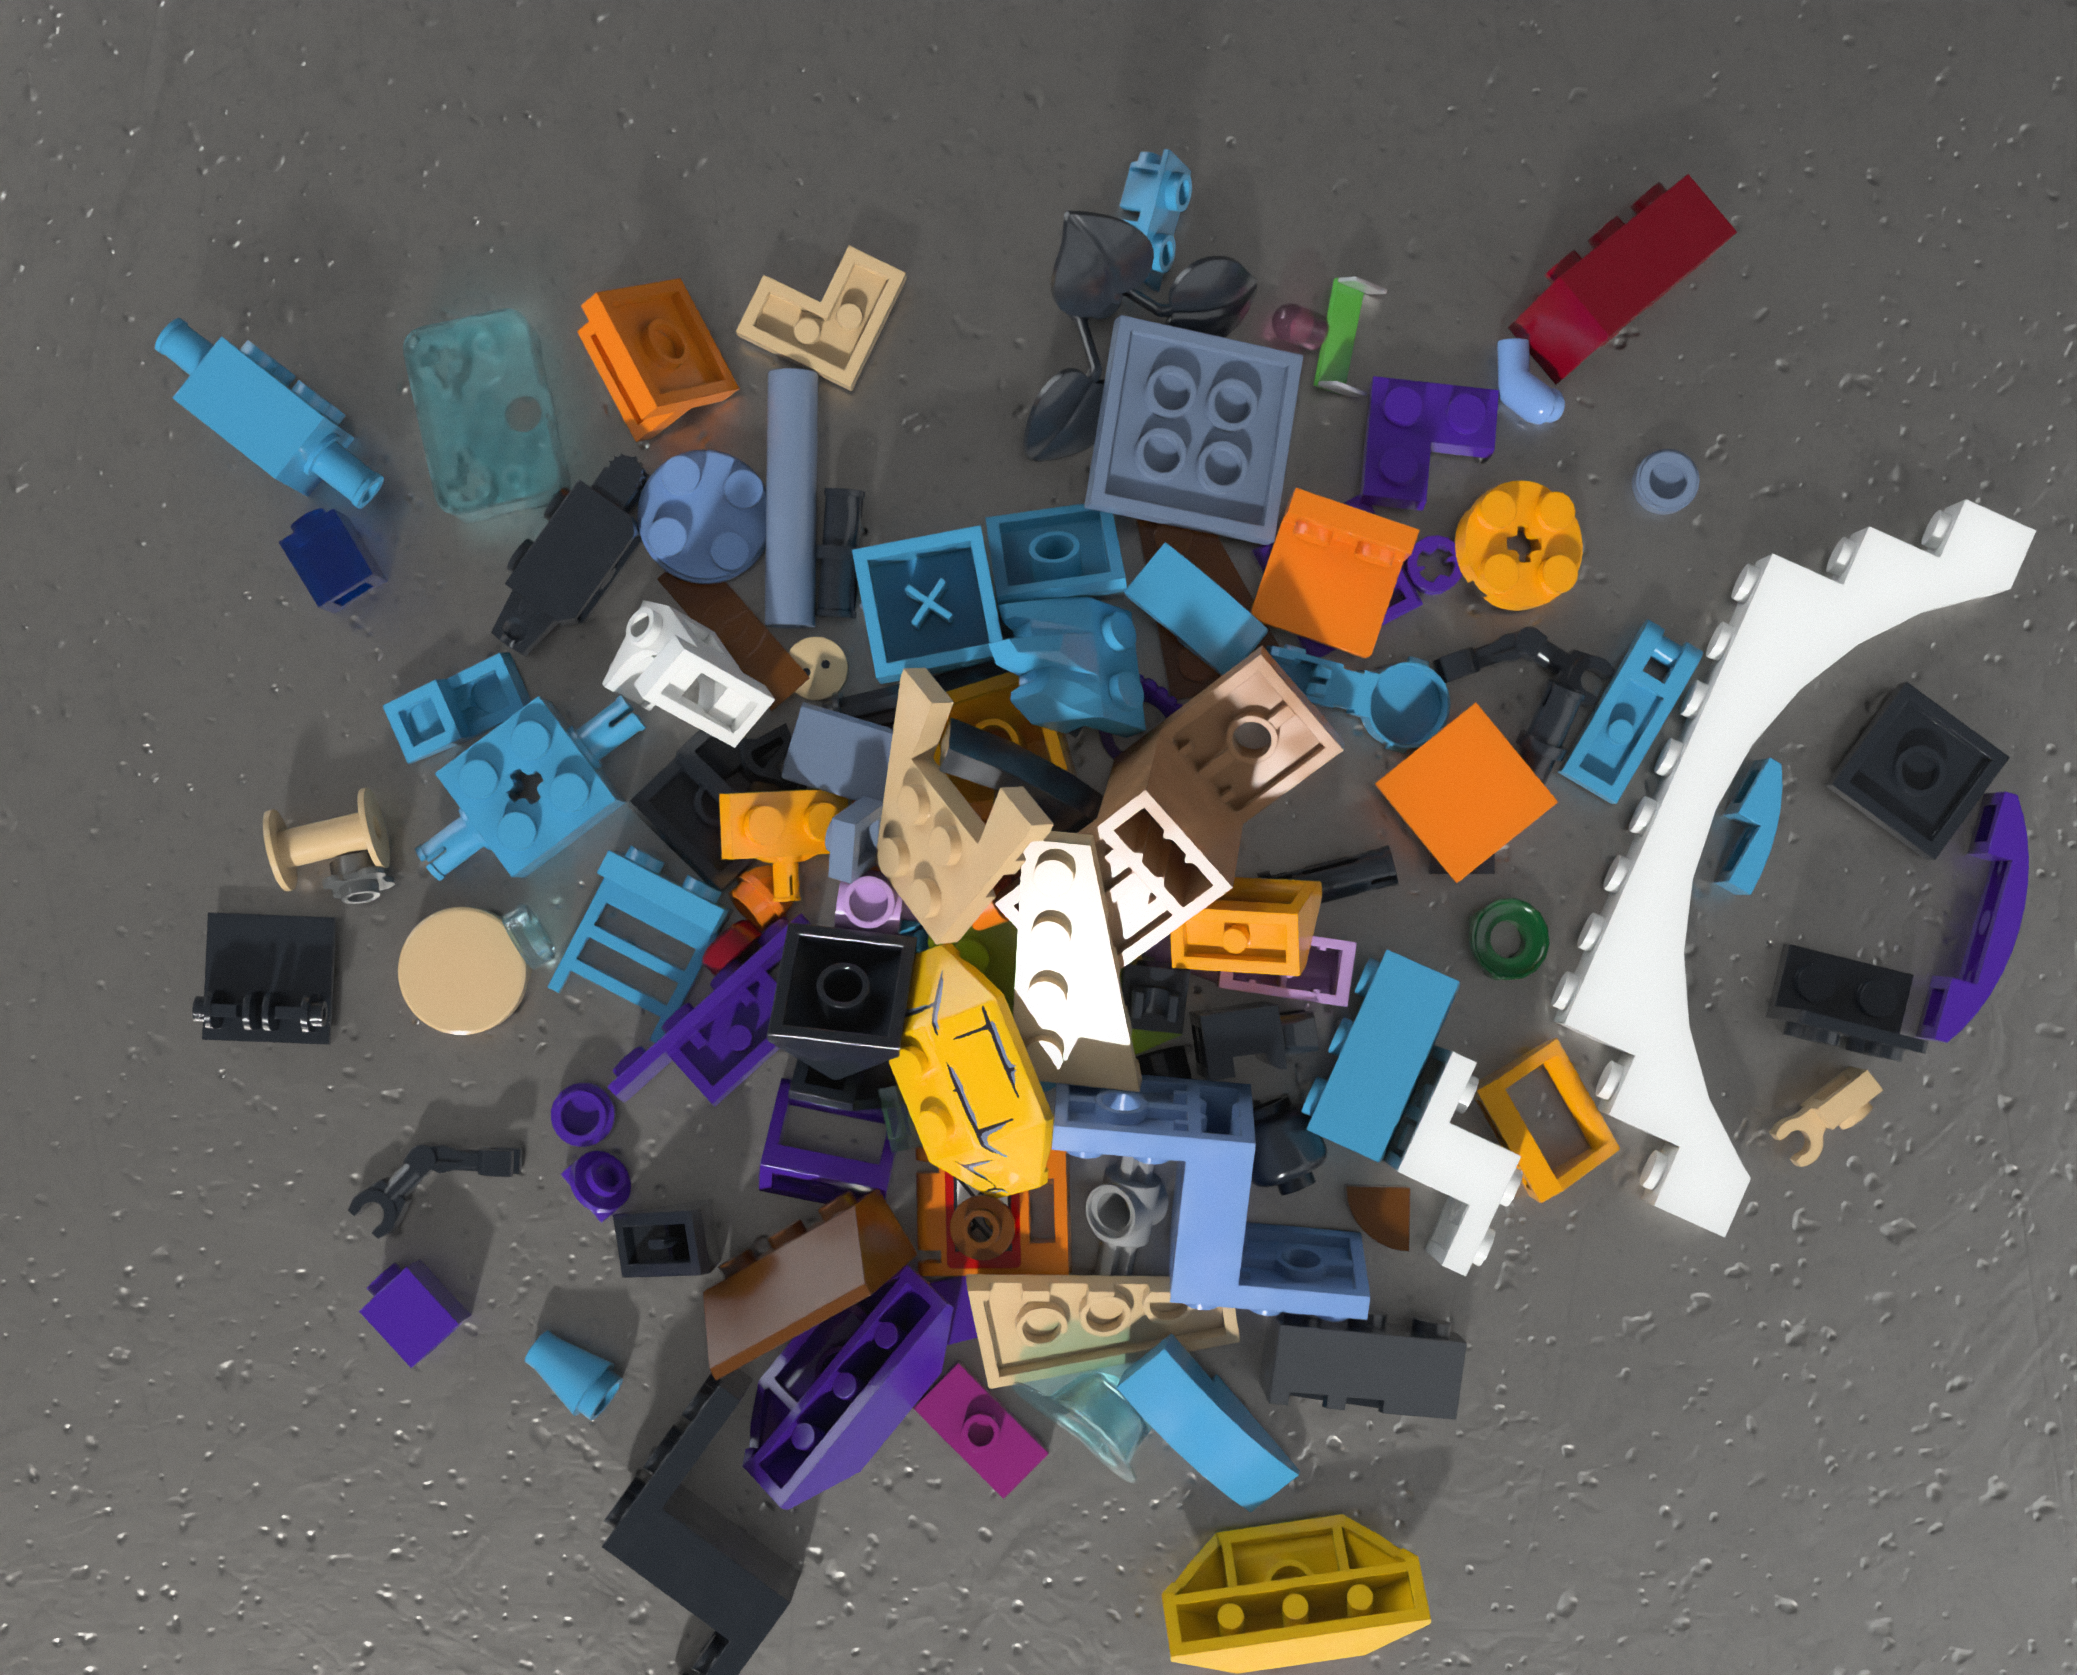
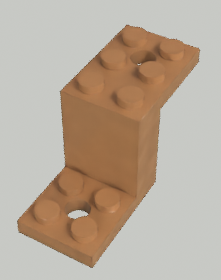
M1263 646L1247 656L1114 758L1098 818L1077 833L1094 836L1109 911L1108 924L1113 947H1116L1120 969L1232 889L1243 824L1344 750V739ZM1256 722L1263 725L1269 731L1271 740L1261 748L1251 749L1241 745L1237 741L1234 732L1244 723ZM1021 876L1001 890L995 901V905L1017 929Z

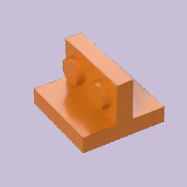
M681 278L596 292L581 305L589 322L581 327L577 333L635 442L653 439L691 408L724 401L740 389Z

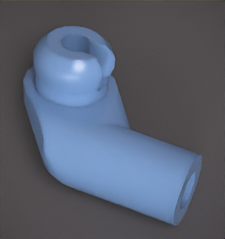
M1512 338L1498 341V390L1502 403L1526 422L1541 425L1545 422L1552 423L1557 421L1565 409L1564 396L1559 390L1550 388L1530 373L1529 340Z

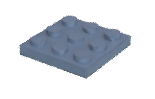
M1120 315L1114 320L1084 508L1263 545L1275 542L1303 355Z

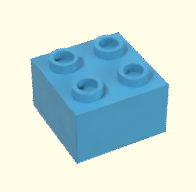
M981 525L852 550L876 679L880 684L900 681L904 668H926L932 675L995 662L988 643L1001 641L1002 634Z

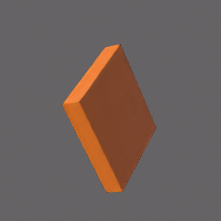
M1476 702L1375 783L1385 798L1456 884L1558 803Z

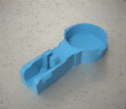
M1285 644L1284 648L1277 646H1267L1266 648L1268 653L1313 705L1324 708H1333L1335 706L1347 709L1346 714L1360 717L1368 733L1380 743L1385 744L1384 749L1405 754L1408 748L1420 747L1441 731L1448 721L1450 714L1449 691L1442 678L1429 668V661L1408 656L1407 662L1387 664L1375 672L1367 670H1357L1355 672L1344 669V664L1307 655L1306 649Z

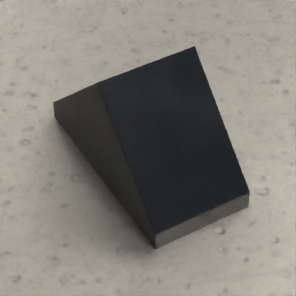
M712 1199L613 1215L622 1278L700 1276L711 1273L721 1262Z

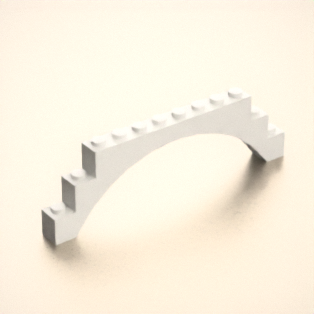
M1965 499L1945 508V511L1938 510L1933 515L1922 538V545L1928 547L1927 551L1869 526L1851 534L1849 539L1842 537L1837 543L1826 569L1827 572L1833 574L1832 579L1773 553L1756 561L1755 566L1748 563L1740 573L1731 595L1732 599L1739 601L1729 624L1721 622L1712 635L1706 650V657L1713 659L1704 681L1695 680L1684 698L1680 715L1687 717V720L1678 740L1670 738L1657 759L1654 772L1661 775L1656 790L1652 799L1644 796L1633 813L1629 824V831L1636 835L1626 857L1618 854L1612 862L1603 883V889L1610 892L1601 914L1598 915L1593 912L1584 924L1577 943V947L1584 950L1574 973L1569 971L1564 973L1556 987L1551 1002L1552 1006L1558 1008L1553 1022L1622 1052L1618 1063L1611 1060L1600 1076L1595 1092L1596 1096L1602 1098L1598 1110L1666 1141L1662 1152L1653 1151L1643 1168L1640 1185L1645 1187L1641 1200L1725 1237L1751 1180L1709 1099L1689 1027L1684 961L1693 877L1716 808L1751 746L1800 689L1858 644L1920 613L2010 590L2036 530Z

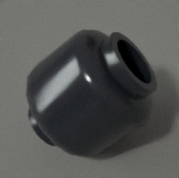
M1282 1096L1253 1107L1256 1146L1251 1182L1258 1187L1268 1188L1277 1186L1281 1196L1297 1192L1314 1184L1316 1179L1313 1170L1322 1166L1328 1156V1150L1323 1137L1306 1130L1312 1116L1301 1112L1304 1104H1292L1289 1096Z

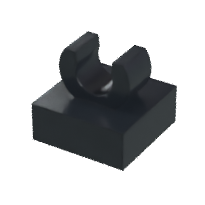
M1137 959L1123 967L1121 988L1125 1006H1128L1132 1029L1176 1034L1183 1033L1190 969L1172 968V963Z

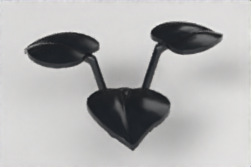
M1065 211L1062 241L1052 271L1051 293L1057 306L1068 314L1077 326L1087 358L1088 369L1086 374L1076 368L1064 369L1053 376L1041 389L1032 405L1024 433V452L1028 459L1045 461L1061 458L1084 451L1095 443L1105 379H1099L1102 374V366L1088 325L1089 318L1104 319L1111 316L1118 310L1123 296L1152 314L1162 318L1167 317L1165 325L1226 338L1237 328L1249 311L1257 292L1258 280L1240 262L1231 257H1204L1191 263L1176 277L1169 291V304L1156 302L1135 289L1145 281L1153 265L1154 249L1147 236L1136 226L1117 217L1087 211Z

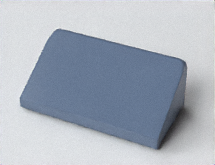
M803 702L783 765L782 778L855 801L862 796L883 801L893 729Z

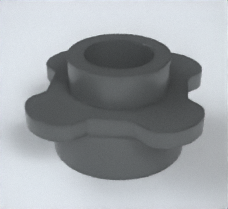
M369 853L349 854L333 860L329 864L331 876L322 880L323 888L332 889L333 897L341 899L346 904H361L373 901L380 897L381 890L389 889L395 885L394 877L385 876V868L375 866Z

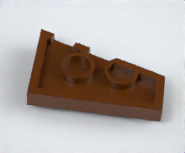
M1135 518L1144 567L1166 542L1218 584L1246 610L1251 611L1254 600L1217 535ZM1155 620L1169 696H1174L1177 701L1194 698L1219 679L1221 675L1183 646L1174 634ZM1263 624L1269 632L1251 653L1261 646L1265 649L1267 646L1280 647L1268 625Z

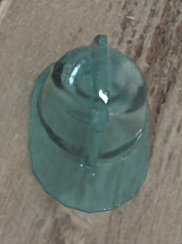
M1102 1372L1084 1373L1050 1396L1020 1382L1012 1384L1013 1389L1021 1398L1047 1418L1077 1437L1115 1474L1127 1482L1133 1484L1136 1482L1137 1476L1129 1463L1152 1427L1118 1391L1116 1387L1120 1379L1117 1376Z

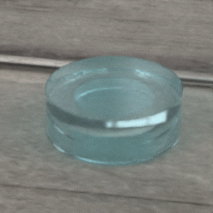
M520 904L501 916L511 941L525 962L533 970L555 958L556 950L551 938L539 918L528 905Z

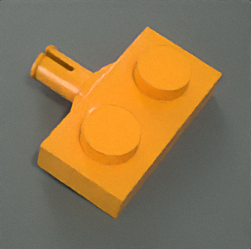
M819 789L719 794L722 859L755 858L766 863H773V901H800L798 862L806 861L818 854H830L825 846L827 828L832 818L848 807V798Z

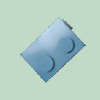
M630 845L626 854L620 851L608 850L597 871V874L603 876L604 879L547 987L557 993H561L571 971L661 1017L649 1039L656 1043L666 1034L661 1029L664 1022L676 1010L682 1007L690 990L694 987L703 967L702 957L707 948L719 936L733 909L718 902L722 894L720 890L690 875H687L684 883H681L661 872L665 862ZM608 903L695 948L696 950L686 970L597 925L596 923L606 904ZM589 937L677 982L678 985L668 1004L580 959L579 956Z

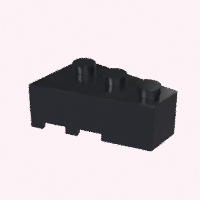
M1371 1309L1368 1311L1367 1320L1348 1318L1339 1322L1322 1320L1315 1315L1283 1312L1279 1315L1268 1316L1259 1384L1269 1404L1288 1405L1289 1396L1323 1400L1322 1407L1326 1409L1345 1410L1346 1404L1378 1408V1412L1382 1414L1456 1420L1467 1342L1458 1333L1450 1332V1322L1435 1318L1413 1317L1412 1326L1387 1323V1313Z

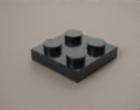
M1908 682L1898 684L1825 786L1926 860H1936L2010 757Z

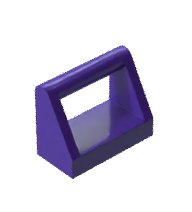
M781 1078L760 1162L759 1191L827 1204L849 1190H852L856 1199H859L879 1188L887 1202L906 1106L848 1111L788 1098L792 1080ZM790 1105L888 1125L880 1164L782 1145Z

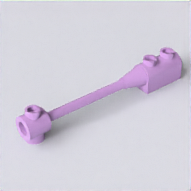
M869 870L852 884L840 881L834 928L900 935L902 920L919 922L882 871ZM1170 934L1149 948L1145 956L1155 958L1154 961L1172 963ZM1313 936L1307 964L1300 976L1190 969V974L1214 982L1218 988L1347 1007L1357 942Z

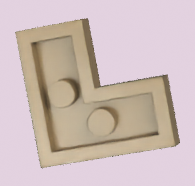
M848 246L821 302L763 275L736 333L738 337L804 369L818 372L819 376L852 391L907 280V275L905 272L852 246Z

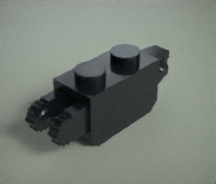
M622 453L619 457L614 456V460L609 461V467L603 468L591 487L580 479L572 490L566 486L563 487L546 508L544 518L549 522L535 542L529 538L526 539L512 555L507 565V570L512 574L505 582V585L511 588L512 591L491 631L497 639L511 649L527 656L558 623L566 627L585 624L643 543L638 522L631 516V513L638 505L641 492L650 475L643 468V464L641 462L638 463L636 456H625Z

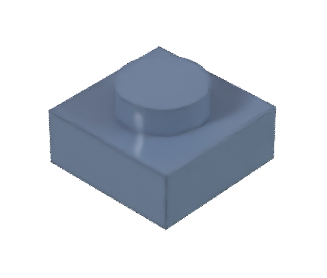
M862 796L832 818L825 836V846L830 852L828 877L852 884L876 865L875 857L883 801Z

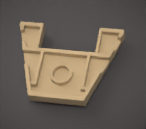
M904 668L900 678L875 863L935 944L954 943L962 938L994 900L996 895L993 887L1004 875L1015 874L1026 862L1024 850L1031 842L1043 841L1050 833L1053 822L1025 788L1019 786L1000 788L985 825L946 774L939 771L940 767L933 758L953 706V700L926 668Z

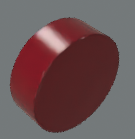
M743 919L734 923L707 948L702 957V964L714 976L734 960L738 959L744 964L759 949L758 939L762 933L750 920Z

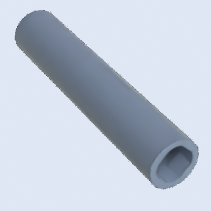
M785 368L768 372L765 626L770 628L806 629L814 628L816 623L815 551L817 539L818 372L807 369Z

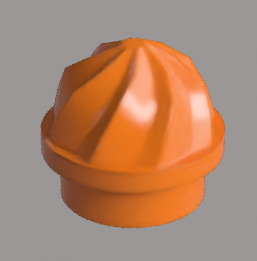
M773 866L757 867L748 872L743 871L737 876L738 885L728 893L729 898L739 913L746 920H750L758 930L763 931L772 922L775 923L779 919L787 917L786 913L794 901H773Z

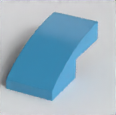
M1166 542L1124 591L1128 599L1174 634L1183 646L1221 676L1249 656L1269 632L1258 619Z
M504 652L498 653L447 679H435L382 706L405 759L409 764L445 751L495 729L530 703L531 699L511 653Z
M1771 757L1753 762L1723 814L1745 827L1714 883L1735 895L1752 894L1763 872L1776 835L1782 800V764Z

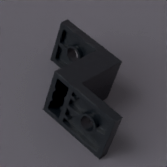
M739 1368L725 1375L723 1379L715 1380L712 1373L708 1376L681 1414L690 1421L688 1427L683 1431L673 1424L642 1468L652 1475L650 1479L645 1483L635 1476L603 1521L613 1530L602 1545V1548L713 1628V1631L699 1650L701 1654L691 1668L697 1672L695 1675H739L791 1603L801 1575L799 1570L680 1484L739 1404L753 1381V1378ZM683 1671V1673H682L681 1675H689V1674L686 1673L685 1671Z

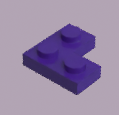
M1373 376L1369 388L1359 504L1423 511L1427 502L1431 452L1491 458L1495 450L1499 390Z

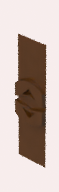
M666 571L657 578L660 584L691 619L716 633L744 674L767 687L775 699L769 707L771 712L810 679L726 581L715 584H697L681 580Z

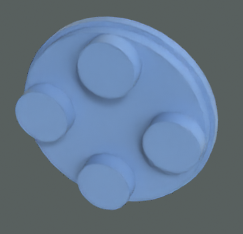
M704 449L678 454L661 464L653 472L641 492L637 520L642 542L649 555L662 569L681 580L697 584H715L733 579L755 564L766 548V487L751 467L730 454Z

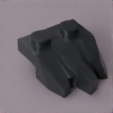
M786 723L757 739H747L744 736L735 748L700 729L676 752L675 758L629 801L628 807L704 882L723 892L756 859H722L719 794L806 790L807 786L782 778V772L776 768L788 752L792 739Z

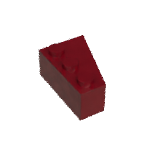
M1689 174L1668 190L1661 182L1651 187L1630 206V209L1636 216L1625 224L1617 215L1589 238L1587 242L1593 247V250L1585 257L1581 258L1574 249L1544 275L1551 285L1508 327L1516 338L1529 340L1530 355L1555 385L1567 377L1598 348L1608 343L1620 330L1646 309L1650 308L1738 233Z

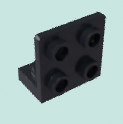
M1783 944L1766 1018L1785 1022L1784 1035L1838 1047L1841 1036L1847 1037L1845 1050L1903 1062L1905 1051L1926 1054L1929 1043L1926 1040L1900 1034L1914 977L1913 974L1792 944Z

